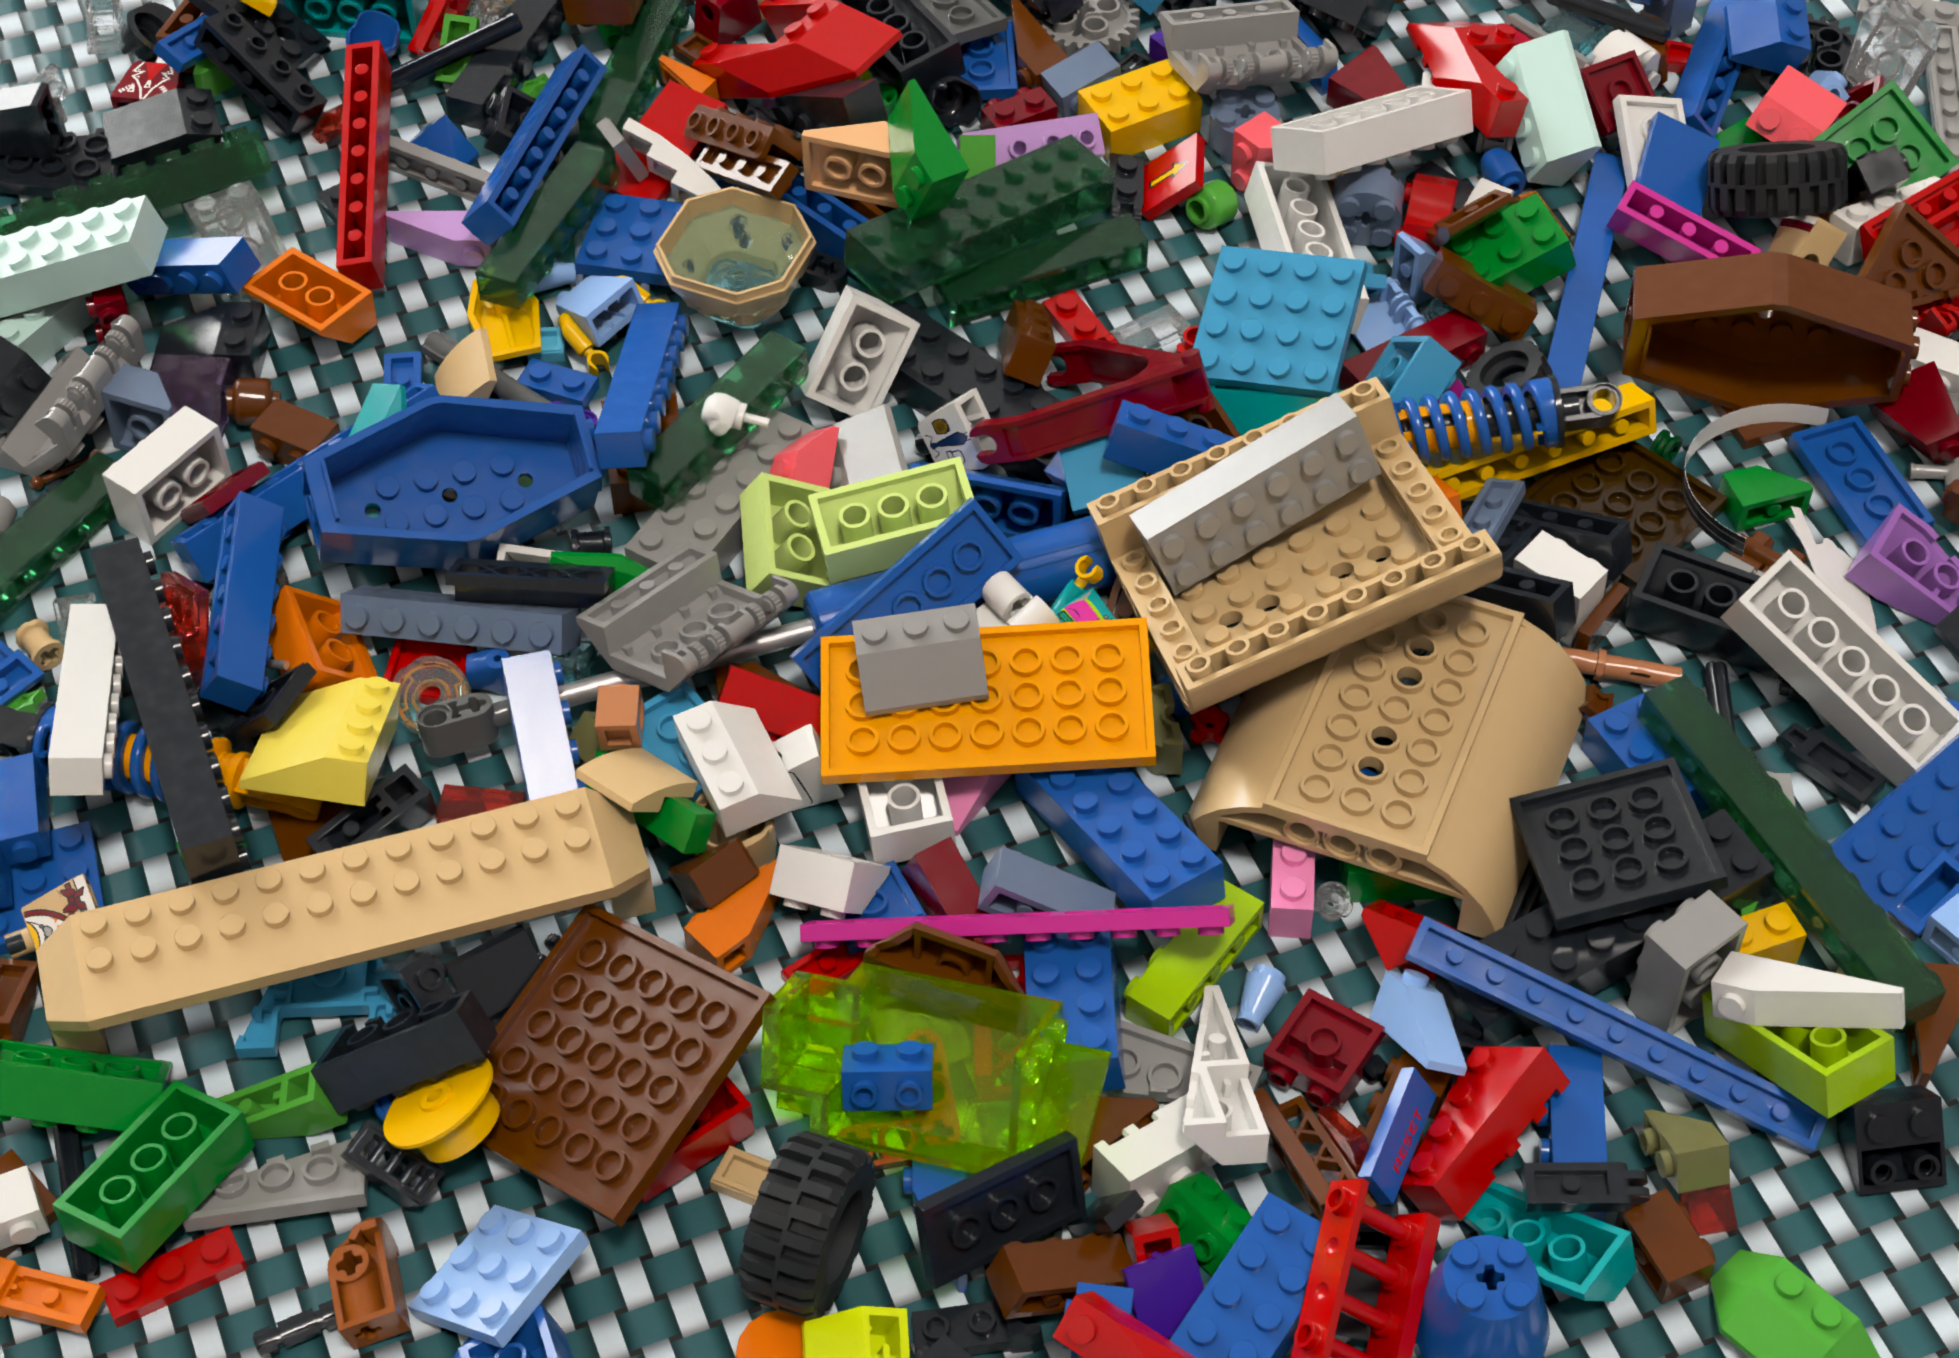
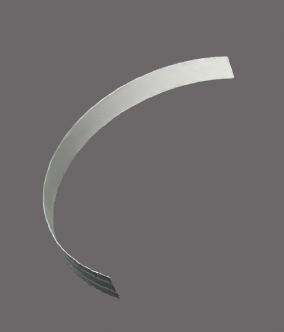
M1785 403L1758 405L1728 413L1703 428L1688 448L1681 483L1685 505L1697 525L1717 543L1737 555L1743 556L1746 538L1731 531L1714 519L1700 505L1689 487L1685 467L1696 450L1717 435L1751 424L1791 422L1815 426L1826 424L1829 409Z

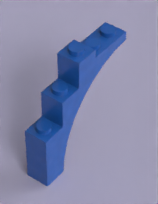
M33 752L0 760L1 909L13 906L10 865L20 862H31L37 858L52 855L46 775Z

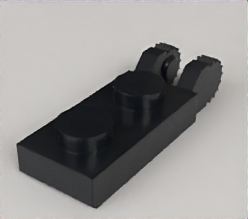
M1110 153L1107 165L1106 211L1109 212V227L1117 228L1118 223H1120L1121 213L1131 214V230L1139 231L1144 205V157Z

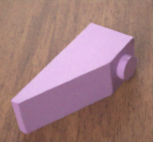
M386 211L391 242L458 267L494 266L497 246L496 240L487 247L461 223L468 211Z

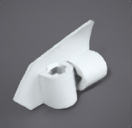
M1007 571L996 573L986 582L982 590V597L985 603L976 609L979 627L1061 623L1055 613L1037 595L1033 597Z

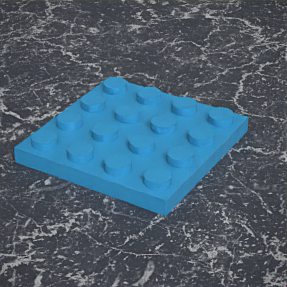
M1222 245L1193 348H1197L1200 351L1209 385L1325 398L1334 394L1368 270L1366 260Z

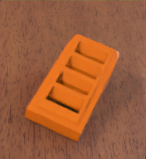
M661 55L658 58L662 81L665 86L669 80H672L719 100L716 79L667 56Z

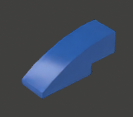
M1959 842L1948 853L1943 850L1892 900L1890 910L1887 913L1917 938L1923 934L1930 915L1959 893Z

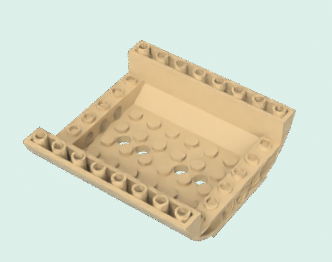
M1376 376L1369 380L1361 381L1338 394L1358 416L1382 473L1176 596L1157 571L1129 515L1327 397L1294 413H1288L1280 419L1260 428L1249 430L1244 435L1226 443L1213 446L1209 450L1185 461H1179L1171 467L1151 476L1140 478L1135 483L1112 493L1104 494L1100 498L1086 504L1136 618L1147 617L1148 637L1154 642V652L1186 711H1189L1191 714H1195L1485 586L1502 576L1503 559L1501 551L1485 529L1474 534L1468 529L1401 434L1391 397ZM1384 557L1387 558L1382 562H1376L1377 559ZM1351 574V575H1349V576L1346 577V578H1342V579L1339 578V576H1341V575ZM1277 606L1271 611H1264L1268 607ZM1239 622L1237 626L1227 628L1228 625Z
M1344 574L1339 576V578H1346L1351 574ZM1462 595L1245 691L1188 813L1191 816L1198 838L1213 851H1217L1228 824L1462 899L1457 930L1484 938L1503 928L1529 862V856L1515 823L1509 798L1558 785L1584 712L1579 707L1586 701L1585 680L1575 662L1564 649L1544 631L1525 620V613ZM1421 648L1429 651L1431 654L1428 656H1418L1412 651ZM1409 677L1415 679L1418 684L1408 686L1402 684L1399 680ZM1387 737L1394 743L1383 746L1375 743L1373 739ZM1365 767H1372L1381 774L1367 776L1360 770Z

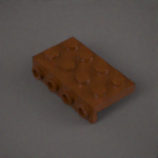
M700 104L696 105L695 110L687 119L684 136L691 140L758 162H762L769 153L776 158L803 168L802 140L798 142L793 139L795 133L781 125L775 124L773 126L759 118L753 120L742 113L737 112L734 114L720 106L716 110Z

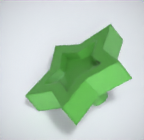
M542 73L533 80L524 81L520 91L537 99L549 78L545 73Z
M41 688L22 694L6 707L34 714L39 710L38 705L47 695Z

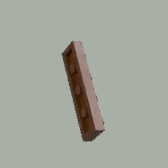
M706 145L695 161L711 177L780 200L782 195L790 189L793 179L799 172L791 162L767 155L762 162H758Z

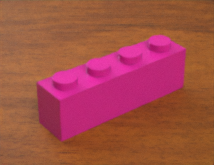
M1632 180L1606 227L1672 263L1761 252L1760 248Z

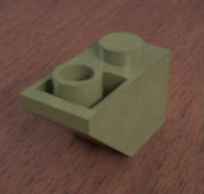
M1653 1109L1643 1111L1644 1129L1639 1131L1641 1149L1645 1156L1652 1158L1660 1176L1667 1178L1678 1194L1730 1184L1729 1143L1712 1122Z

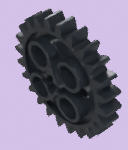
M1809 13L1808 24L1810 38L1812 39L1810 64L1812 69L1811 73H1809V53L1796 70L1807 77L1815 70L1836 71L1847 80V86L1844 89H1851L1852 84H1858L1860 76L1864 74L1868 55L1867 52H1864L1865 43H1858L1859 34L1849 35L1851 27L1848 26L1840 29L1838 27V20L1830 24L1826 22V16H1822L1819 20H1814L1813 15ZM1762 69L1760 75L1761 77L1771 76L1769 84L1773 85L1781 74Z

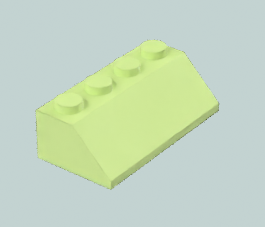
M961 457L808 495L830 583L833 584L889 569L970 497L974 498Z

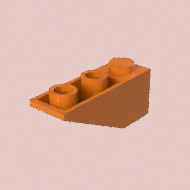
M777 859L770 864L759 867L760 872L757 876L711 909L699 912L689 920L688 924L683 927L686 950L730 973H733L753 957L780 900L779 896L769 894Z

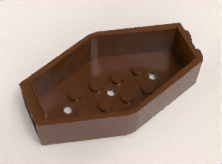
M1764 252L1635 267L1623 321L1622 374L1736 411L1752 406L1783 403L1835 408L1898 401L1902 386L1908 387L1910 382V359H1917L1919 353L1920 338L1919 336H1914L1918 323V310H1912V296L1910 293L1789 253Z

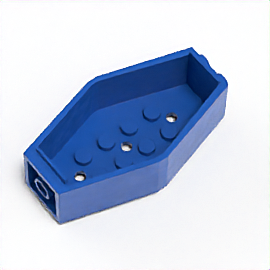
M440 395L426 398L302 460L301 491L319 561L449 570L458 558L491 560L497 557L499 543L520 545L595 506L598 492L602 491L601 480L602 477L606 476V469H599L598 457L593 445V441H595L593 420L591 418L586 419L583 406ZM522 476H528L533 483L529 487H522L518 483V479ZM446 491H452L456 494L457 499L453 502H446L442 498V494ZM369 506H375L380 510V514L372 518L366 515L365 510Z

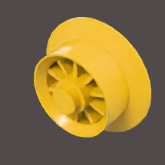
M486 1057L483 1061L472 1067H466L464 1064L455 1067L446 1076L435 1082H429L428 1079L420 1081L406 1093L397 1096L384 1120L383 1132L387 1141L399 1149L418 1148L429 1161L434 1163L454 1160L476 1147L490 1133L500 1113L499 1102L489 1090L493 1080V1067L488 1058Z

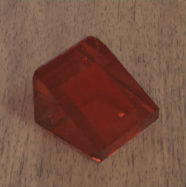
M1730 1184L1680 1193L1679 1201L1687 1209L1691 1225L1698 1236L1737 1229Z

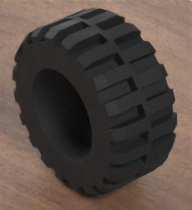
M1816 140L1757 142L1717 148L1712 150L1707 158L1708 207L1715 215L1738 218H1781L1836 211L1843 208L1848 200V151L1841 143Z
M811 1131L793 1134L788 1138L787 1143L782 1144L776 1159L772 1160L768 1168V1174L758 1190L759 1194L756 1203L753 1205L749 1216L748 1229L745 1230L744 1247L739 1261L741 1266L739 1281L741 1282L740 1287L748 1299L806 1320L822 1317L826 1311L830 1310L834 1299L838 1298L843 1289V1284L848 1279L852 1270L853 1261L859 1252L860 1242L867 1227L869 1210L872 1207V1194L876 1183V1177L874 1176L876 1166L873 1162L874 1160L865 1149Z

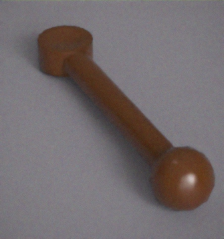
M94 449L87 458L45 476H33L29 480V485L33 490H41L45 483L87 465H101L104 462V453L99 449Z

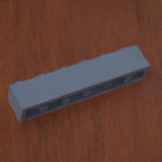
M360 586L340 594L341 633L526 652L550 650L551 654L563 655L580 646L581 628L577 624L576 616L581 614V608L455 601L454 594Z

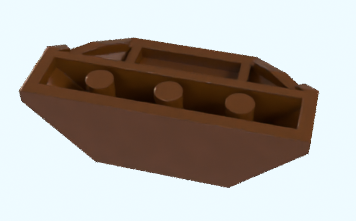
M915 922L867 947L864 952L863 982L1025 1039L1028 1033L1031 1005L1008 962L999 950Z

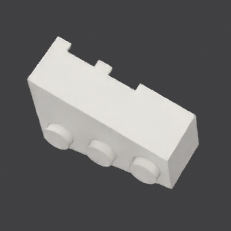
M1187 1094L1153 1112L1151 1118L1154 1121L1141 1129H1138L1134 1124L1124 1128L1121 1133L1124 1138L1109 1146L1104 1140L1093 1145L1091 1191L1099 1198L1135 1189L1145 1201L1143 1203L1144 1206L1129 1220L1151 1216L1157 1209L1170 1184L1194 1175L1205 1165L1211 1167L1217 1163L1215 1159L1183 1134L1182 1125Z

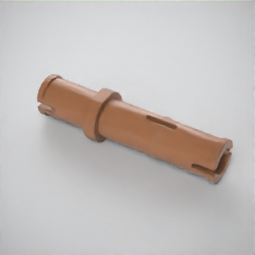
M1562 646L1564 651L1575 662L1580 673L1593 676V680L1602 681V678L1675 691L1679 690L1682 678V667L1609 655L1607 650L1604 649L1592 652Z

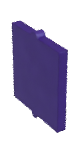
M1186 1243L1164 1253L1154 1251L1151 1254V1258L1121 1269L1126 1288H1134L1132 1310L1134 1318L1165 1338L1173 1336L1204 1290L1195 1251L1191 1243Z

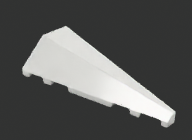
M1208 985L1204 988L1186 1108L1183 1117V1134L1222 1166L1266 1163L1270 1133L1248 1079L1250 1063L1220 986Z

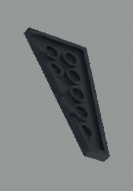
M96 128L95 134L76 136L72 131L63 132L64 137L54 159L0 155V193L111 204L129 165H111L104 128Z

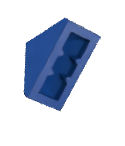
M446 115L423 128L410 141V143L426 147L434 152L455 158L469 165H472L479 158V152Z

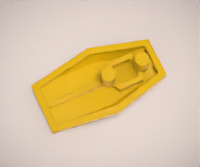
M491 269L487 272L486 278L473 280L467 319L473 331L478 328L487 329L493 362L542 352L539 300L514 272L501 274L500 270Z

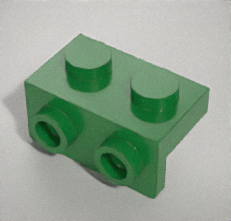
M1203 1171L1170 1184L1153 1214L1165 1212L1178 1226L1181 1245L1186 1243L1193 1244L1197 1262L1211 1276L1214 1275L1252 1218L1247 1210L1235 1203L1221 1189L1220 1185Z

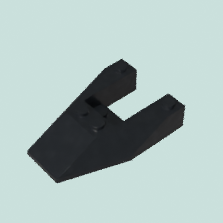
M1468 497L1461 500L1463 519L1476 497ZM1523 498L1496 544L1502 553V576L1498 580L1464 595L1525 613V620L1544 631L1558 643L1576 623L1573 582L1514 569V559L1543 530L1551 536L1565 541L1571 548L1584 556L1599 562L1602 567L1608 570L1607 580L1615 581L1633 561L1630 521Z

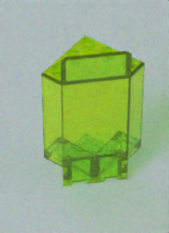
M862 962L847 980L796 971L773 995L776 1000L763 1006L761 1088L777 1091L776 1108L810 1115L811 1132L867 1151L976 1174L1067 1130L1077 1137L1082 1169L1112 1052L1065 1043L1068 1033V1020L1063 1019V1001ZM909 1040L918 1041L921 1044L933 1043V1108L931 1110L845 1111L843 1109L841 1068L844 1045H854L862 1041H870L876 1044H899Z

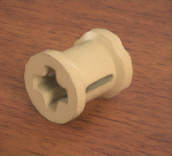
M33 619L25 622L18 628L15 633L16 644L22 650L28 651L31 655L30 660L42 671L51 670L62 662L64 645L59 640L53 639L49 633V626L45 621Z

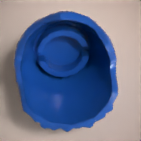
M365 10L360 12L354 25L348 28L346 45L380 40L390 61L399 47V22L392 18L391 15H387L382 11Z

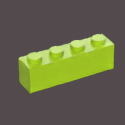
M1224 880L1225 898L1213 905L1234 904L1235 922L1230 927H1224V934L1198 935V928H1180L1181 935L1171 936V941L1165 948H1157L1148 962V969L1140 978L1135 976L1125 989L1123 998L1126 999L1125 1019L1138 1026L1174 1037L1203 1001L1205 986L1216 985L1262 927L1264 902Z

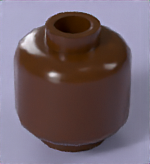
M238 378L234 381L233 387H227L226 390L227 416L233 417L235 423L239 426H251L276 398L281 399V391H273V385L268 378Z

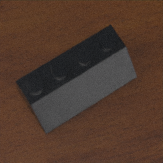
M1657 541L1632 593L1625 626L1775 679L1779 676L1778 672L1720 618L1761 576Z

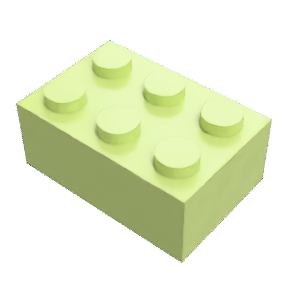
M761 472L739 495L746 589L761 595L772 588L771 576L775 574L792 581L799 591V598L792 606L803 608V599L807 591L833 585L830 583L808 500V495L830 490V488Z

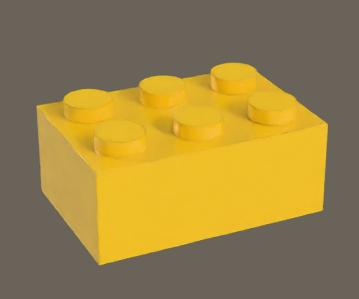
M1169 59L1078 90L1077 116L1098 113L1105 149L1104 156L1107 160L1110 153L1132 156L1198 132L1201 129L1202 98L1170 65Z

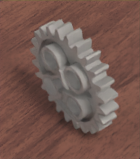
M1083 0L1084 6L1054 25L1034 17L1068 57L1096 41H1099L1108 52L1112 51L1120 54L1121 46L1129 48L1130 40H1136L1137 32L1140 31L1139 9L1136 8V3L1128 0Z

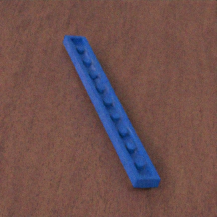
M1427 916L1422 918L1404 957L1405 959L1808 1154L1815 1151L1827 1118L1783 1088Z

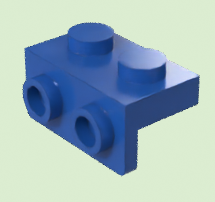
M909 1040L899 1044H876L870 1041H862L854 1045H844L841 1068L843 1109L845 1111L931 1110L933 1108V1043L921 1044L918 1041Z

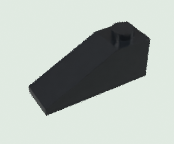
M405 763L372 788L365 807L349 805L308 836L305 841L316 854L414 830L435 815L438 809L431 791Z

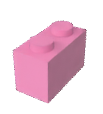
M1273 839L1270 864L1268 936L1310 939L1314 913L1315 852Z

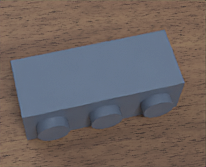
M1001 846L984 868L977 908L990 914L1114 909L1116 892L1023 855L1018 851Z

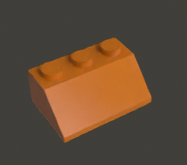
M294 247L288 249L252 276L241 288L248 295L323 337L354 343L377 325L373 292Z
M284 585L272 606V614L276 616V621L269 635L268 643L272 646L275 660H285L290 664L287 670L279 669L281 675L306 662L317 671L300 694L359 677H379L362 635L341 633V601Z

